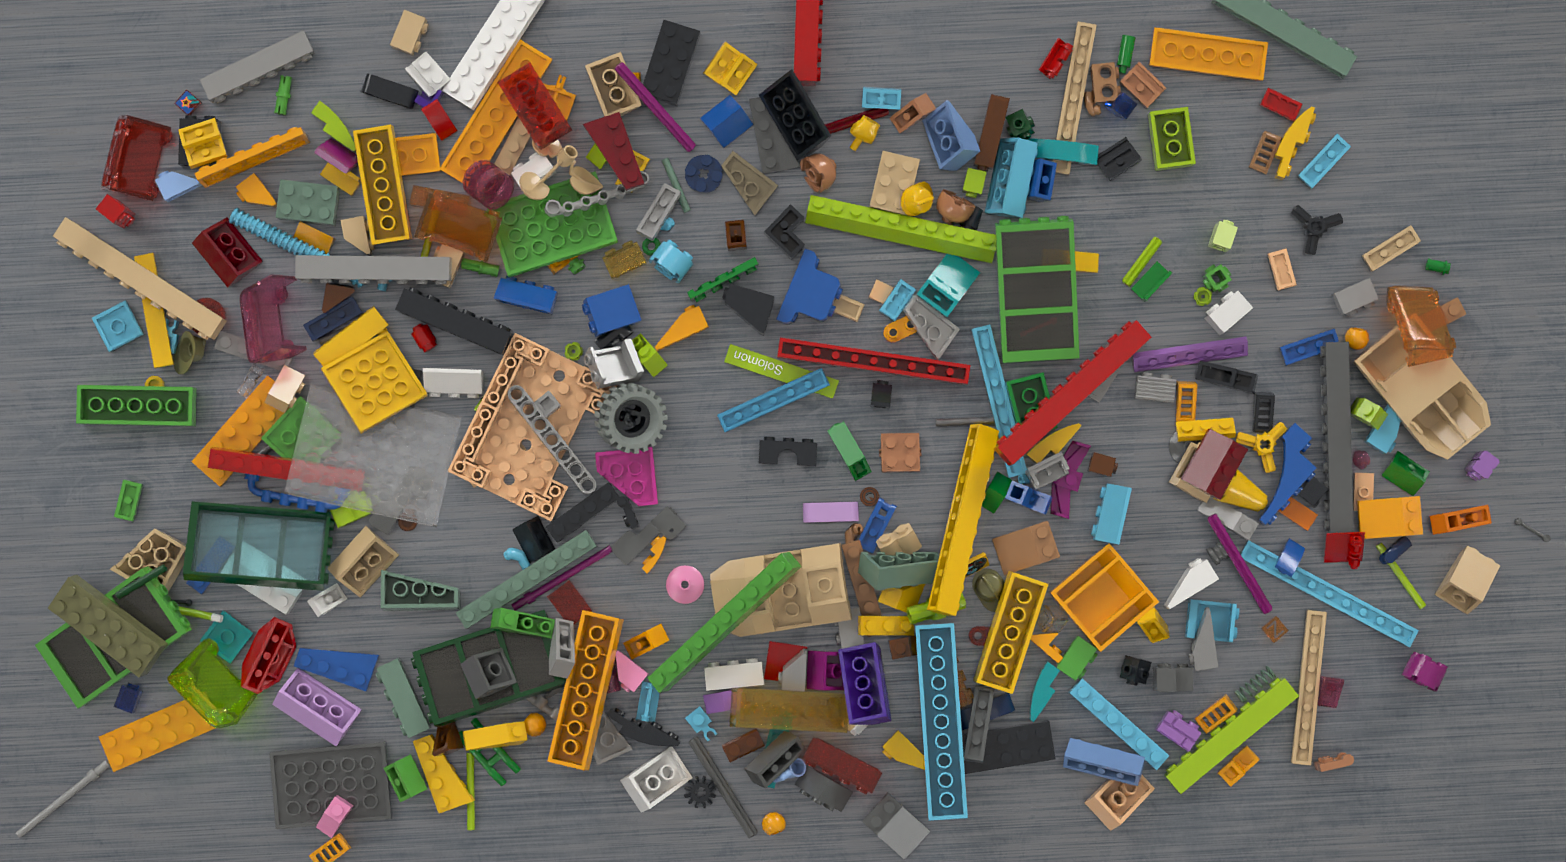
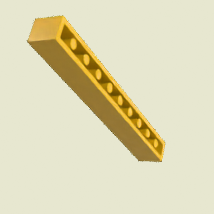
M972 424L969 428L927 610L944 616H956L960 607L959 601L964 590V580L968 572L969 558L973 552L972 545L977 534L976 528L981 516L982 503L986 496L985 490L990 478L991 464L994 461V448L997 445L996 441L999 439V430L983 424Z

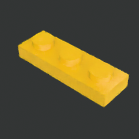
M1222 418L1176 422L1178 442L1202 440L1208 428L1228 438H1235L1234 419Z
M858 616V635L914 636V624L910 623L907 616Z

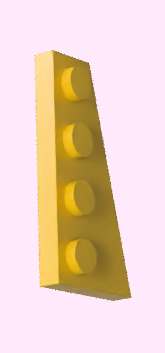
M432 734L413 741L438 813L475 801L445 755L435 757L432 755L435 741Z

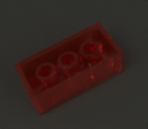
M530 62L497 82L539 150L544 149L572 131L569 123Z
M815 736L811 738L803 754L804 762L813 768L817 765L822 768L821 771L831 777L833 774L839 776V781L848 786L850 783L856 785V790L866 795L868 792L873 793L882 775L881 770Z

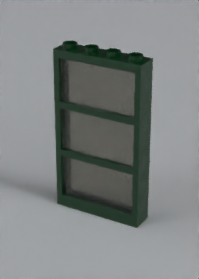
M545 610L532 613V615L548 618ZM489 627L412 652L413 658H411L413 668L418 670L419 676H416L419 687H423L424 694H422L424 705L429 707L430 712L427 713L430 724L433 723L435 727H440L564 687L566 678L549 675V654L552 639L512 633ZM502 648L517 683L492 695L475 699L461 663L473 655Z

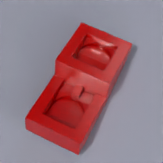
M438 99L421 109L441 141L458 131Z

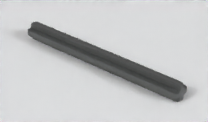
M698 737L691 739L689 745L748 838L755 836L758 831Z

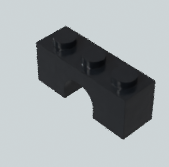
M764 437V440H760L758 463L778 465L779 454L784 450H791L797 456V466L816 467L817 443H813L814 439H802V442H794V438H783V441H775V437Z

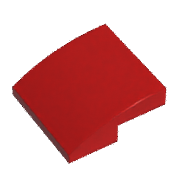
M769 641L764 679L778 681L779 672H783V666L802 649H807V647Z

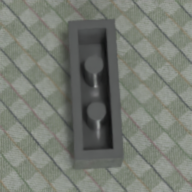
M783 731L744 769L753 783L767 788L806 749L798 736Z

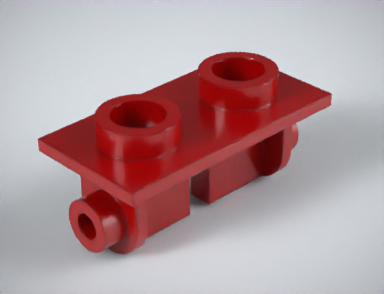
M1058 38L1039 71L1049 79L1057 77L1063 66L1061 61L1067 60L1073 51V45L1065 43Z

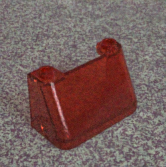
M120 115L115 124L101 180V189L153 201L159 191L156 183H154L162 147L170 143L172 139L171 127L130 115Z

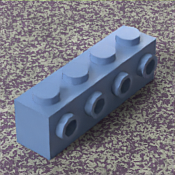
M1070 738L1064 755L1063 767L1138 786L1144 769L1145 757Z

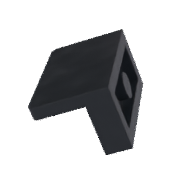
M539 516L513 529V533L529 563L555 550Z

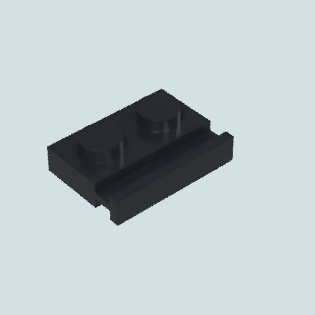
M1127 137L1098 154L1097 163L1109 181L1142 161Z

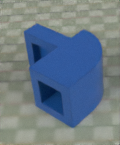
M1015 481L1011 482L1005 499L1045 515L1053 498L1050 495L1035 491Z

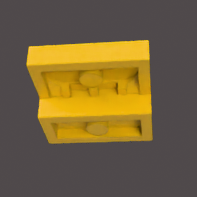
M724 42L703 74L732 94L737 95L758 64L727 42Z
M215 118L178 130L191 169L228 157Z

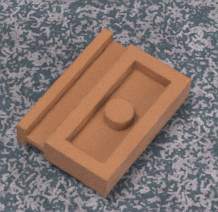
M1140 62L1119 82L1146 109L1166 89Z

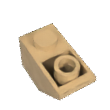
M364 216L341 220L344 239L368 256L372 255V250H375L371 243V239H369L368 220Z

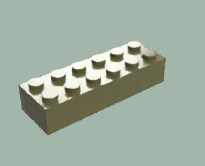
M78 575L67 578L48 606L50 611L139 678L148 674L168 645L166 641Z

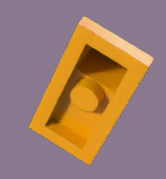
M1059 633L1032 635L1031 641L1056 663L1063 659L1060 655L1062 651L1054 644L1052 647L1049 646Z

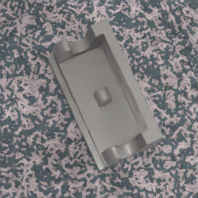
M1059 452L1027 468L1025 474L1036 491L1068 475L1069 466L1062 452Z

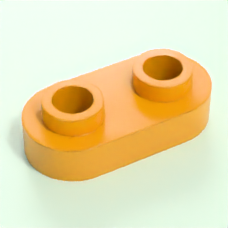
M905 316L888 324L884 328L883 335L888 342L895 343L915 334L917 331L914 327H907V322L910 320ZM891 329L897 331L895 336L890 335L889 331Z

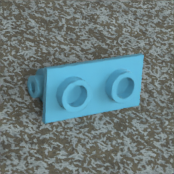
M642 681L636 719L641 721L655 722L660 693L651 682Z

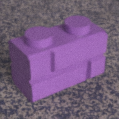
M1479 451L1472 457V461L1467 464L1465 471L1468 472L1467 476L1474 481L1488 479L1493 472L1492 469H1495L1500 461L1488 451Z
M1175 710L1172 713L1167 711L1155 730L1189 752L1201 735V732L1198 731L1199 726L1192 721L1186 723L1182 720L1183 715Z

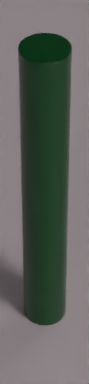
M162 564L116 592V597L118 599L125 597L166 572L167 567L165 564Z

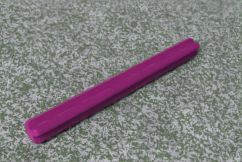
M623 62L619 63L615 67V71L683 148L687 152L692 151L696 146L692 139Z
M1217 514L1209 516V524L1263 614L1271 612V604Z

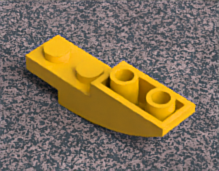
M1310 107L1302 113L1283 135L1274 158L1280 159L1275 178L1283 180L1285 176H1289L1292 168L1289 163L1291 158H1295L1298 149L1295 145L1302 146L1304 142L1307 143L1311 132L1308 129L1310 124L1313 125L1316 118V113H1314L1315 107Z

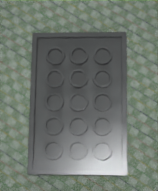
M385 742L269 752L276 829L317 826L325 810L337 795L353 805L343 823L392 819L389 778L384 770V767L387 766Z

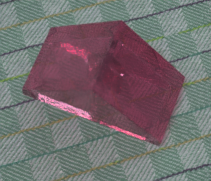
M1321 676L1317 706L1337 708L1344 679Z

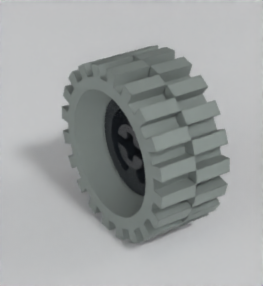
M628 382L627 385L624 383L618 384V388L612 386L609 388L610 394L604 392L601 396L604 398L603 403L598 401L596 405L600 407V411H595L594 416L599 418L598 421L594 422L595 426L600 428L597 432L599 436L603 437L602 440L618 450L638 454L639 450L643 452L648 451L647 445L654 447L657 444L654 441L656 438L661 440L663 435L660 434L661 429L666 430L667 425L663 424V420L668 419L667 414L662 413V411L666 410V407L660 403L662 399L655 395V392L641 385ZM632 404L635 405V409H631V408H629V407H626V406L632 405ZM624 425L633 427L629 430H623Z

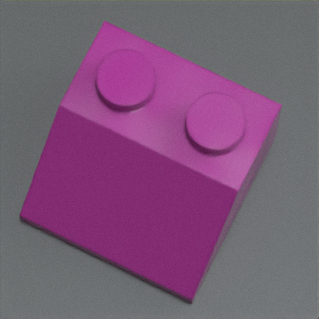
M808 650L806 689L844 691L838 651Z

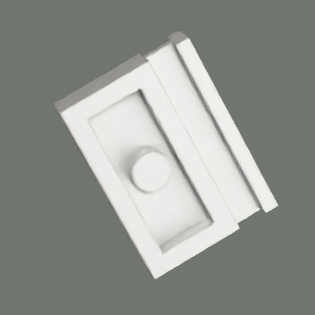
M424 52L410 66L405 68V71L429 98H432L438 90L443 89L451 80L427 52Z

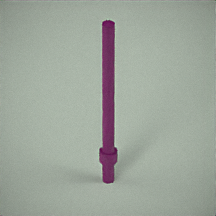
M611 546L605 547L536 590L525 593L524 597L511 604L514 611L527 603H533L537 597L612 553Z

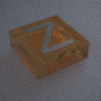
M1277 616L1261 628L1273 643L1289 631Z

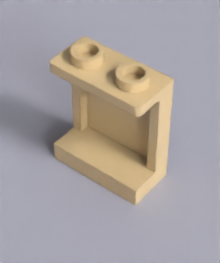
M1190 442L1169 483L1192 497L1207 503L1210 498L1209 495L1181 480L1201 443L1195 444Z

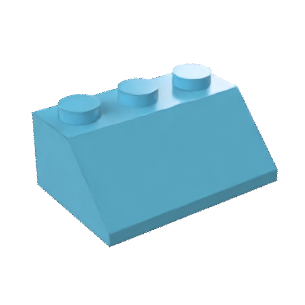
M1108 483L1105 487L1101 488L1099 498H1102L1101 506H1097L1095 517H1098L1097 525L1093 524L1091 535L1094 536L1093 540L1113 545L1120 544L1132 488Z

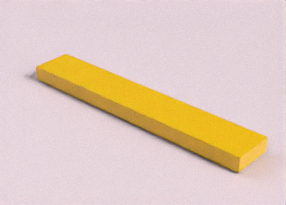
M154 253L134 256L135 262L158 276ZM146 297L142 299L154 368L174 365L164 308L162 307L159 310L150 304L152 300Z

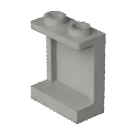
M631 339L624 340L621 346L594 350L593 346L589 347L584 355L585 364L590 369L591 379L595 382L597 389L639 381L644 373Z

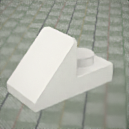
M336 583L307 602L317 617L340 605L347 600V597Z

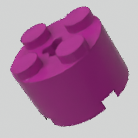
M1414 651L1405 666L1402 676L1420 686H1428L1427 689L1437 692L1448 667L1442 663L1432 661V658Z

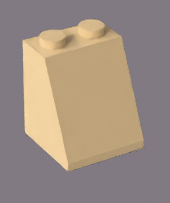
M1467 545L1457 556L1435 595L1468 615L1483 602L1500 565L1495 563L1493 559L1479 553L1477 549Z

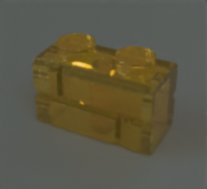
M631 240L622 244V249L616 251L613 248L604 253L605 256L602 259L612 280L647 264L637 242L633 243Z

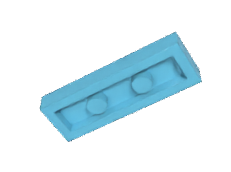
M1336 134L1301 171L1298 177L1312 189L1351 146Z

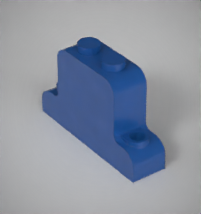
M805 248L776 318L778 322L783 324L795 323L798 314L823 322L834 314L836 309L833 306L836 299H840L843 289L840 288L841 284L837 277L817 270L820 259L811 250Z

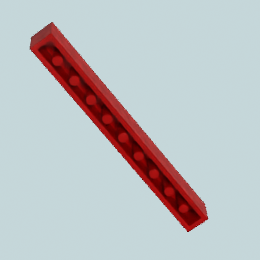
M1137 320L1126 322L1121 327L1122 331L1118 335L1116 333L1107 340L1108 344L1104 348L1100 346L1093 353L1095 356L1091 360L1086 359L1079 365L1081 369L1077 373L1073 371L1065 378L1067 382L1064 385L1059 384L1051 391L1053 393L1052 396L1043 398L1038 403L1039 407L1035 411L1030 410L1024 416L1025 420L1021 424L1017 422L1010 428L1011 433L1007 437L1003 435L996 441L997 446L994 450L1008 466L1017 462L1152 338Z
M781 337L777 358L961 385H968L971 366Z

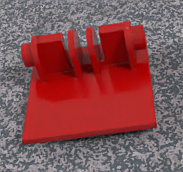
M1365 532L1326 533L1324 563L1348 562L1351 569H1357L1360 566V561L1363 560Z

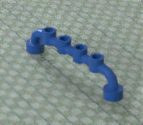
M244 475V479H248L249 491L253 495L261 497L262 502L272 503L273 499L279 500V505L290 506L292 502L297 503V508L308 509L309 506H313L315 511L326 513L327 509L334 510L340 508L345 498L350 497L351 489L335 487L334 495L338 496L335 502L259 489L256 487L255 481H259L260 476Z

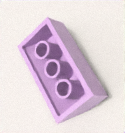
M299 668L295 670L279 690L272 704L336 747L361 712L360 708Z

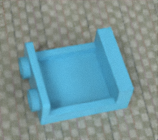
M1188 599L1186 638H1195L1206 607H1209L1211 612L1215 641L1233 642V639L1237 638V627H1235V619L1238 620L1239 608H1236L1237 604Z

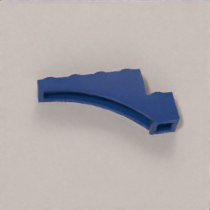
M1296 423L1280 438L1283 441L1282 473L1272 501L1258 520L1263 526L1267 523L1271 525L1278 517L1275 515L1279 509L1283 511L1290 504L1288 499L1292 495L1296 497L1303 489L1301 485L1305 480L1309 482L1316 475L1314 473L1316 467L1300 453V451L1304 453L1311 446L1309 441L1312 437Z

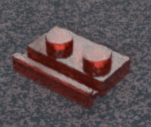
M571 580L547 596L562 618L573 621L574 624L580 620L582 610L593 611Z

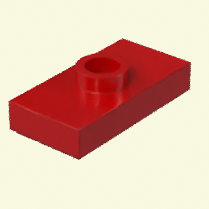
M1267 88L1259 106L1294 122L1303 104L1273 89Z

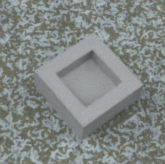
M547 391L534 402L546 418L561 407V404L550 391Z

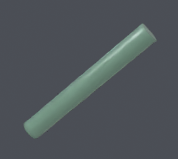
M669 158L663 159V166L673 188L681 191L682 195L679 198V203L683 212L691 211Z

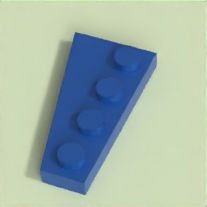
M300 648L294 667L367 691L379 655Z

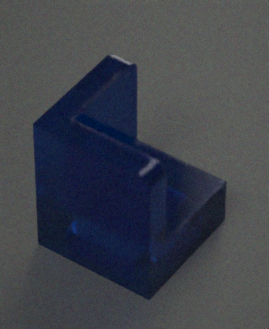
M1121 92L1113 104L1105 103L1104 107L1116 117L1127 119L1137 106V103Z

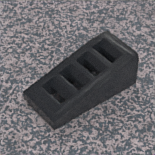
M1254 392L1253 432L1268 433L1273 428L1274 393ZM1260 399H1269V402H1260ZM1259 407H1268V410H1259ZM1268 415V418H1258V416ZM1258 422L1268 423V426H1258Z

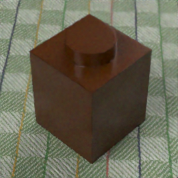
M1093 452L1087 471L1111 477L1112 474H1116L1118 463H1115L1116 458Z

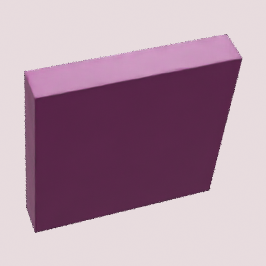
M333 138L319 145L314 152L343 173H348L358 165L357 154Z

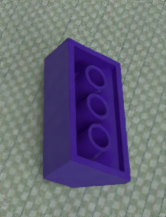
M873 642L839 649L849 724L875 725L892 721L880 646Z

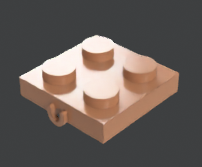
M919 433L881 434L879 457H881L882 473L920 472V456L922 454L919 444Z

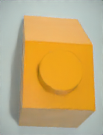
M255 173L235 186L238 189L236 194L242 202L246 200L249 204L277 208L276 200Z
M659 624L627 640L623 644L631 660L670 640L662 624Z

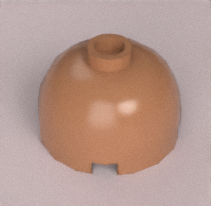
M821 153L812 154L801 160V171L805 170L808 176L804 177V179L815 192L820 191L821 193L833 185L836 179L837 168L834 160Z
M943 189L938 196L936 207L939 214L943 216L942 220L952 225L953 222L963 223L968 220L976 206L967 199L956 196V193Z

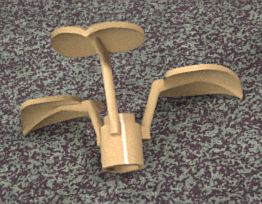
M545 124L537 129L532 138L534 150L540 156L549 155L550 158L557 156V164L542 179L533 172H525L520 177L519 184L521 190L528 198L542 200L548 196L550 189L543 182L559 166H570L569 175L572 176L570 184L580 194L589 195L603 188V185L589 171L579 166L574 167L578 152L573 146L567 145L562 148L558 139L549 132Z

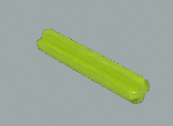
M1153 237L1122 279L1125 285H1132L1160 247L1162 241L1159 238Z

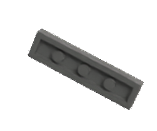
M975 686L964 761L983 763L995 688Z

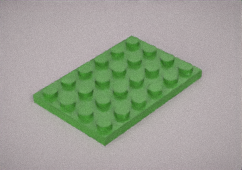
M596 171L591 172V174L598 180ZM569 179L548 186L550 189L549 194L542 200H533L522 194L487 205L488 214L508 278L618 243L606 204L600 205L595 203L586 211L581 209L574 210L570 216L561 214L550 217L544 210L549 200H556L563 206L567 201L573 203L581 200L583 196L592 197L598 195L601 190L589 195L580 194L571 186Z

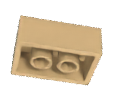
M882 151L870 208L906 215L901 207V196L906 188L914 185L920 159Z

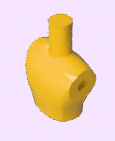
M863 115L850 129V133L856 137L850 148L856 151L862 141L872 144L880 125Z

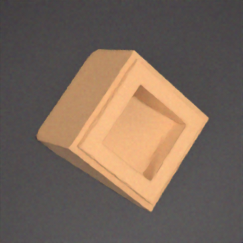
M876 279L869 298L884 304L894 287Z

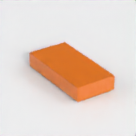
M1290 497L1288 499L1290 504L1283 511L1279 509L1278 512L1308 531L1318 514Z

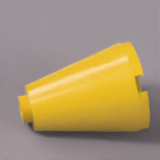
M1238 469L1222 499L1213 498L1223 503L1256 512L1264 510L1268 504L1267 495Z

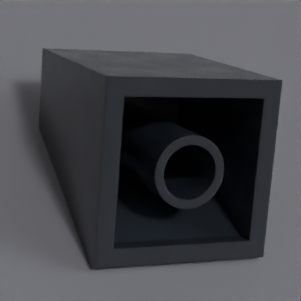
M730 284L729 288L725 287L722 296L723 300H725V305L760 335L764 336L775 296Z

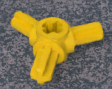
M1279 422L1268 433L1264 432L1262 435L1256 434V436L1238 432L1236 442L1252 447V450L1256 451L1258 456L1261 455L1265 472H1274L1276 467L1272 452H1275L1274 446L1277 445L1275 441L1287 431V427L1282 422ZM1260 441H1267L1268 444L1266 446L1268 448L1261 449L1260 445L1262 444H1260Z

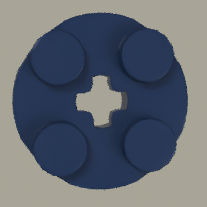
M698 155L688 162L685 168V179L692 190L699 193H710L720 186L723 170L717 159L710 155ZM701 169L709 171L707 179L698 176Z

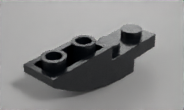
M615 708V710L610 709L606 715L622 725L619 733L638 742L666 747L679 746L681 742L678 740L679 736L669 731L667 734L662 731L663 726L654 721L652 723L647 722L643 728L640 721L633 717L631 720L626 718V713L618 708Z

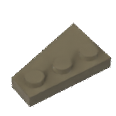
M734 151L731 152L721 165L754 216H756L778 185Z

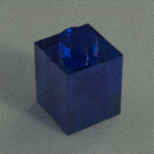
M128 682V685H121L114 707L131 714L135 713L143 691L139 690V686Z

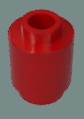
M420 323L412 328L414 332L411 335L419 349H422L424 353L437 346L436 338L427 324L423 325Z

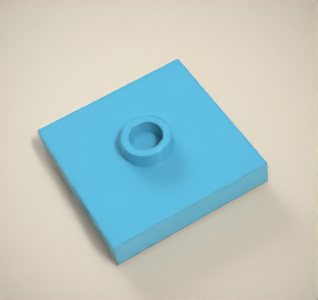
M126 300L92 317L109 352L144 335Z

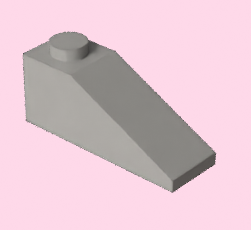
M1210 497L1207 503L1202 502L1197 511L1207 517L1217 514L1225 528L1245 540L1251 538L1259 523L1225 503L1213 499V497Z
M1209 607L1204 609L1191 646L1192 653L1189 654L1190 665H1194L1195 671L1218 668Z
M555 618L549 654V675L567 679L575 664L574 622Z

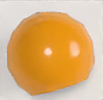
M1351 327L1345 334V342H1349L1350 348L1360 350L1368 344L1369 334L1365 329Z
M531 713L524 720L526 734L531 737L540 736L546 729V720L539 713Z
M771 812L763 818L762 829L766 834L771 836L785 830L786 821L781 814Z

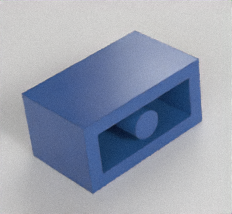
M1044 159L1034 160V172L1030 179V192L1027 195V199L1036 202L1051 201L1057 163Z

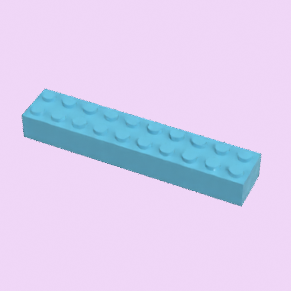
M954 623L915 626L928 819L929 821L967 819Z

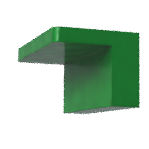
M1156 261L1130 290L1145 302L1172 272L1170 270L1167 271Z
M1397 451L1389 466L1382 473V477L1414 496L1426 482L1430 471Z

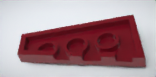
M620 112L583 124L626 191L645 185Z

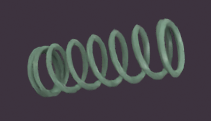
M1266 666L1267 672L1261 670V674L1263 677H1261L1259 674H1255L1257 681L1253 678H1250V682L1252 685L1245 682L1247 690L1243 687H1240L1241 693L1238 690L1235 691V694L1243 703L1247 701V698L1243 693L1242 689L1245 692H1247L1250 696H1252V693L1250 692L1247 685H1249L1255 692H1258L1252 680L1261 688H1263L1261 682L1258 679V677H1260L1266 684H1268V681L1265 678L1263 672L1272 680L1273 677L1276 678V675L1268 666Z

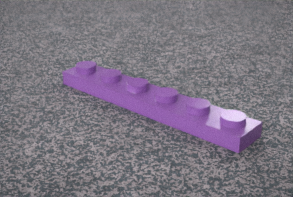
M1247 337L1136 352L1133 354L1134 372L1195 364L1200 361L1208 362L1248 356Z

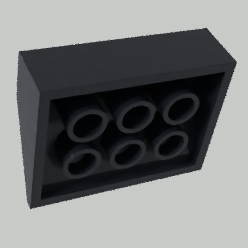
M793 70L788 71L759 94L797 161L814 153L831 137Z

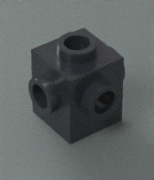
M1125 655L1120 678L1127 679L1126 683L1137 686L1138 683L1146 684L1152 662Z

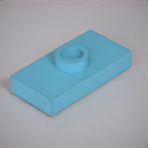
M900 279L879 311L891 320L896 321L916 289Z

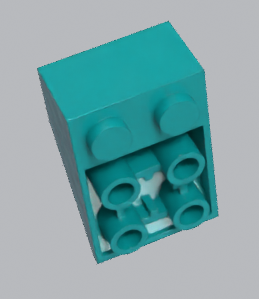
M946 254L916 295L947 318L980 272L959 256Z

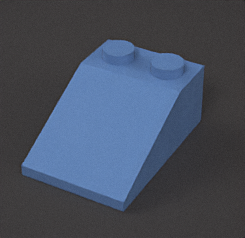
M946 100L922 120L940 170L957 171L980 152L975 135L950 101Z

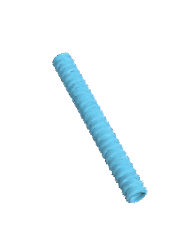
M239 208L234 209L229 218V223H235V226H240L241 229L245 228V231H251V234H256L257 237L261 236V239H267V242H272L273 245L277 244V247H283V250H288L289 253L293 252L295 256H330L329 253L325 254L323 250L320 252L319 248L314 249L313 245L309 246L307 242L304 244L303 240L299 241L297 237L293 238L291 234L287 235V232L283 233L281 229L277 230L275 226L271 227V224L267 225L265 221L261 222L259 218L255 219V216L251 217L249 213L245 214V211H240ZM351 280L353 285H358V288L364 285L359 284L358 280Z

